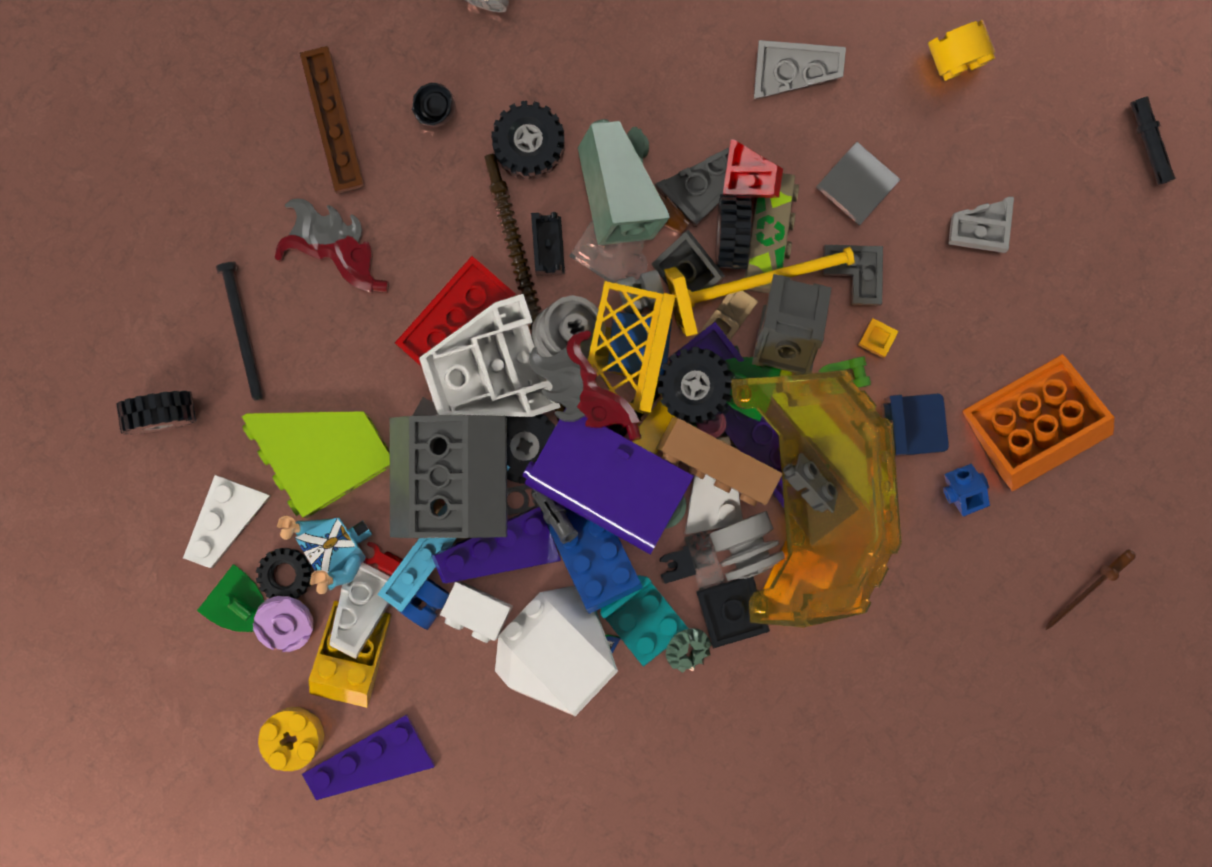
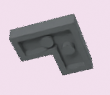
M824 245L823 257L843 252V249L847 247L852 249L855 260L854 264L847 265V263L823 269V275L852 276L851 305L881 306L883 246Z

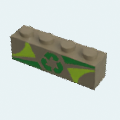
M783 173L779 198H755L750 233V252L745 278L783 268L785 258H790L792 242L787 241L788 230H793L795 223V213L791 212L792 201L797 202L799 184H794L795 175ZM771 283L747 289V291L769 293Z

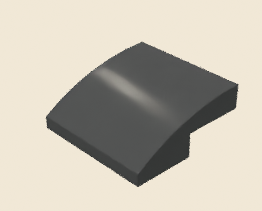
M856 142L816 188L858 225H861L901 179L861 144Z

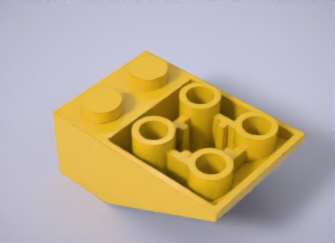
M334 601L308 680L309 691L311 695L368 708L391 614L384 612L357 659L330 646L331 633L339 604L338 601Z

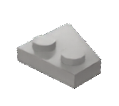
M1006 197L1003 201L990 205L986 203L977 206L973 210L966 209L954 213L951 217L948 244L1006 253L1009 250L1014 197Z

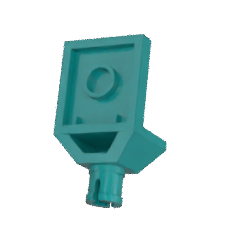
M637 575L643 588L601 608V616L610 624L644 667L667 648L668 643L677 633L689 628L652 584L651 580L647 576Z

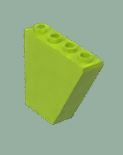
M364 411L247 413L242 416L246 423L242 426L244 432L251 441L255 439L261 448L257 451L258 455L266 466L270 464L276 473L272 476L273 480L281 491L284 489L287 491L291 498L287 502L296 516L300 514L302 518H309L390 468V450L369 415Z

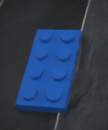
M566 507V516L578 532L575 539L563 544L552 525L547 524L588 614L643 588L618 536Z

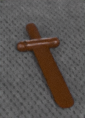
M1128 549L1109 566H1102L1100 568L1102 576L1054 617L1044 630L1057 624L1105 580L1116 581L1119 578V572L1135 559V552Z

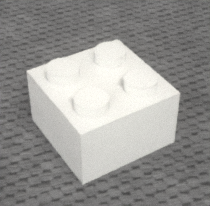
M457 581L440 615L446 618L445 624L458 630L466 627L473 631L471 636L488 643L490 639L493 641L498 639L513 605L469 584Z

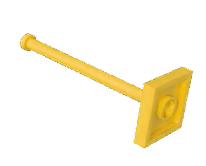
M847 247L840 253L694 292L687 289L685 277L676 267L664 269L669 293L676 295L673 309L677 325L687 337L698 334L692 307H695V303L769 284L772 281L773 274L792 278L844 263L852 265L855 263L851 247Z

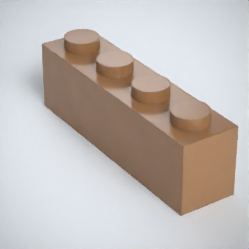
M672 417L656 448L663 452L661 458L676 466L679 461L690 466L687 472L702 480L705 475L715 480L713 484L715 487L727 493H730L731 489L741 493L739 499L754 507L757 502L767 505L783 474L675 417Z

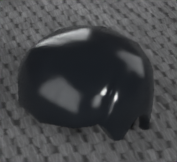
M431 82L421 86L414 94L411 110L419 123L437 128L447 124L454 116L456 102L453 94L445 85Z

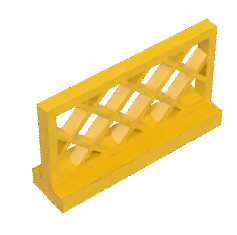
M605 281L588 361L592 366L594 365L598 371L596 372L597 376H601L609 389L608 391L616 394L614 390L629 381L635 390L634 401L629 404L635 411L649 414L652 409L676 295L661 294ZM609 289L622 292L627 303L613 311L607 302ZM628 294L637 295V297L631 300ZM642 297L655 299L653 311L642 317L634 302ZM630 305L639 320L625 329L616 314ZM606 306L610 314L603 318ZM613 317L621 332L607 340L600 330L601 325L604 321ZM651 317V322H650V327H649V326L647 325V323L645 322V320H647L648 318ZM641 323L648 336L645 342L636 347L627 332ZM624 334L633 349L618 358L609 343ZM600 336L604 343L597 347L598 338ZM606 346L615 361L600 369L594 359L595 352ZM645 346L644 355L642 356L639 349ZM635 352L642 362L641 369L630 376L621 361ZM618 364L626 379L612 387L603 372ZM639 375L636 386V384L633 381V378Z

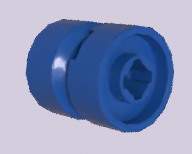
M427 578L405 609L400 613L420 627L429 630L437 618L436 610L443 609L450 593ZM422 600L427 603L423 608L420 606Z

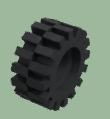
M289 548L275 549L268 552L266 557L260 560V567L256 569V573H258L256 582L260 584L261 587L259 589L261 592H265L268 598L289 596L298 599L311 586L310 579L313 573L310 569L312 567L311 563L298 550ZM282 563L290 564L296 573L294 582L286 587L277 584L274 579V570Z

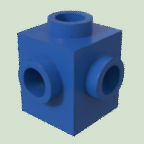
M972 463L944 474L946 480V487H943L945 497L949 504H955L962 516L990 506L988 481L982 472H977Z

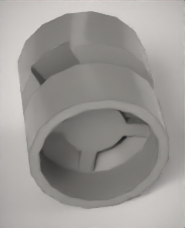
M657 270L642 273L637 280L633 276L617 280V284L664 294ZM619 292L622 305L627 303V300L622 292ZM628 294L631 300L637 297L636 295ZM642 297L634 302V305L640 313L643 312L645 307L653 310L655 299ZM630 305L624 309L625 313L635 314Z

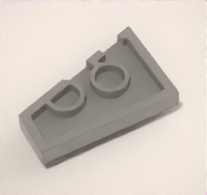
M759 40L753 100L842 78L844 75L846 47Z

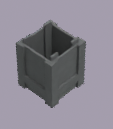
M773 274L767 305L763 306L752 365L761 367L765 365L810 378L814 359L824 340L832 288L816 283L813 285L790 280V277Z

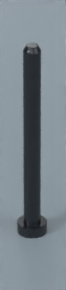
M236 262L222 263L216 266L217 274H222L251 397L254 401L262 400L261 383L234 271L238 270Z

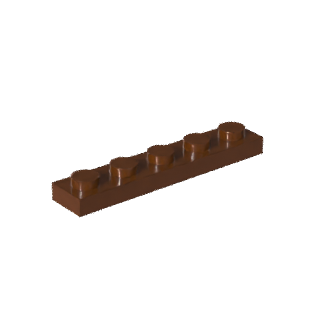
M328 46L300 52L334 190L338 194L365 187L330 49Z

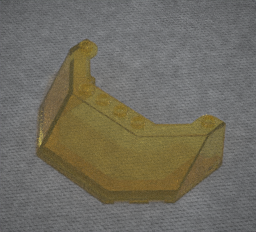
M849 370L731 379L732 396L735 404L741 409L756 408L779 435L781 472L783 473L782 484L788 555L770 588L758 590L751 596L749 601L750 623L805 628L867 613L871 605L869 598L874 588H880L889 570L886 565L891 555L897 554L902 545L893 425L887 418H882L875 410L877 405L865 390L860 391L853 382L854 376ZM800 453H803L809 461L813 462L824 478L835 486L838 496L833 513L829 509L824 512L815 511L801 496L802 491L808 488L805 487L797 491L784 478V467L788 464L796 465Z

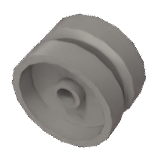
M572 295L558 299L540 312L532 324L531 333L537 353L542 357H552L567 347V343L573 335L589 330L591 332L590 339L582 341L580 344V349L587 359L598 313L596 305L586 298ZM605 322L602 323L600 329L604 336L606 330ZM600 336L598 338L597 347L603 343V340Z

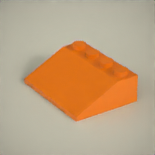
M1064 354L963 410L966 420L990 461L1012 492L1114 434L1115 417Z

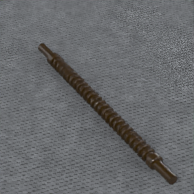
M488 154L484 156L491 180L489 189L491 195L495 196L493 202L498 204L495 210L500 211L497 217L502 219L500 226L504 227L502 234L506 235L504 241L509 243L506 249L511 251L508 257L513 258L511 266H515L513 273L518 276L515 281L520 283L517 289L522 291L521 294H524L532 319V323L528 328L532 330V324L539 314L541 306H537V302H539V299L535 298L537 291L532 289L535 283L530 281L533 276L528 274L530 267L526 266L528 259L523 257L526 251L521 249L524 244L519 242L521 235L517 234L519 227L515 226L517 219L512 217L515 212L510 210L513 204L508 203L510 195H506L508 191L507 183L502 180L495 154ZM560 404V408L555 409V412H564L566 407Z

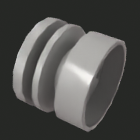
M767 511L709 533L716 552L730 550L731 556L720 562L721 566L724 567L733 563L736 565V569L725 573L727 581L753 577L770 570L779 561L785 559L783 551L771 555L768 552L769 549L780 544L779 540L764 542L763 536L774 529Z

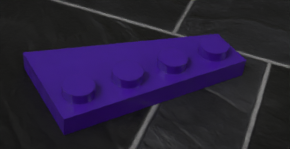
M533 507L508 519L507 537L467 538L431 555L442 583L457 582L561 561L540 507Z
M406 714L309 769L302 776L314 798L319 800L431 769L436 765L409 716Z

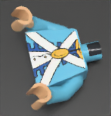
M283 516L277 524L278 528H283L280 533L283 539H290L293 533L298 535L295 539L315 570L311 574L310 585L317 584L316 591L319 594H324L328 589L332 590L336 586L353 581L362 562L366 558L358 544L372 535L363 520L350 529L345 526L340 518L295 522L292 517Z

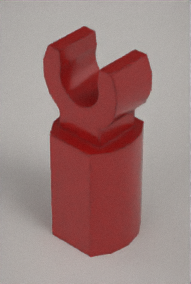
M374 542L367 543V546L374 549L375 554L370 559L366 557L363 563L377 564L379 570L392 575L403 559L389 551L383 553L381 547Z

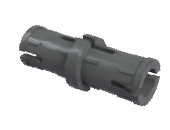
M534 491L532 497L543 511L544 520L547 524L552 525L560 541L565 544L575 539L578 532L566 516L567 511L565 507Z

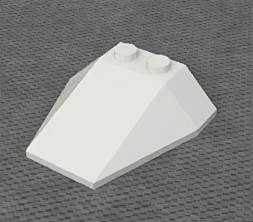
M524 294L495 302L419 358L437 415L533 417L560 408L559 403L550 401L541 392L542 389L551 391L552 384L548 380L546 381L544 377L537 375L530 366L529 357L535 346L528 328V324L532 323V319Z
M575 586L539 592L498 636L495 672L505 684L514 691L573 716H576L618 672L597 610L588 614Z

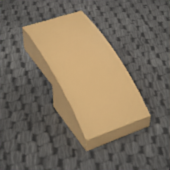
M744 290L728 294L700 333L716 322L727 338L731 340L758 303V300Z

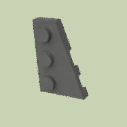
M729 148L655 184V187L665 197L668 196L695 226L719 204L720 194H723Z

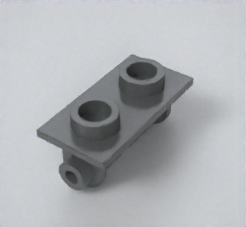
M800 453L796 465L788 464L784 467V478L797 491L805 487L808 488L802 491L801 496L815 511L824 512L829 509L833 513L838 496L835 486L824 478L813 462L809 461L803 453Z

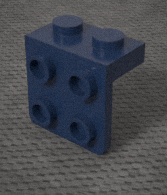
M941 394L905 397L893 395L884 399L885 403H882L883 421H887L888 433H885L886 450H890V457L937 453L948 450L949 442L944 397Z

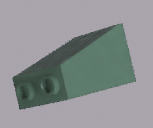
M607 119L591 123L578 146V153L598 245L654 239L670 218L669 213L620 121L609 122Z

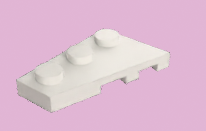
M728 436L717 438L731 446ZM705 475L703 480L694 476L684 533L691 534L724 528L743 521L739 492L731 489L730 493H727L713 485L715 480Z
M215 475L183 558L208 568H214L236 541L235 539L242 530L253 520L255 514L271 498V495Z
M362 562L353 581L342 585L330 638V646L357 659L389 606V603L377 594L391 576Z

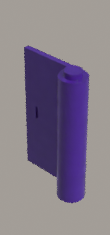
M586 417L575 422H565L559 419L535 463L530 461L522 475L526 478L525 485L651 555L694 476L607 427H586L585 422L588 420Z

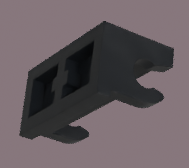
M539 212L531 213L536 276L565 274L561 216H558L556 212H551V215H541Z
M688 545L681 546L680 550L665 554L659 559L660 562L674 561L668 563V567L674 568V570L666 571L660 575L664 584L697 575Z

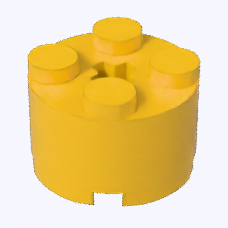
M983 20L979 22L974 21L946 33L944 39L939 40L936 37L927 43L939 75L943 76L944 81L961 75L962 72L968 70V66L972 71L995 59L994 54L996 52Z
M288 707L271 716L260 728L258 738L260 753L270 767L275 770H299L309 764L319 754L324 742V728L320 719L304 708ZM288 735L296 736L297 741L295 743L288 742L286 737Z

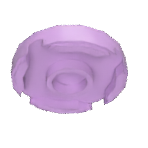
M275 596L265 600L258 607L254 616L253 631L257 639L272 650L276 648L282 649V652H291L300 649L308 642L313 630V616L308 607L301 601L289 596Z

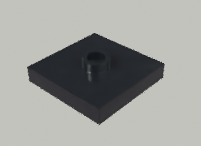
M754 577L735 579L696 591L713 649L770 632Z

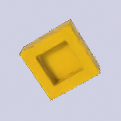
M872 318L858 345L885 358L899 331Z

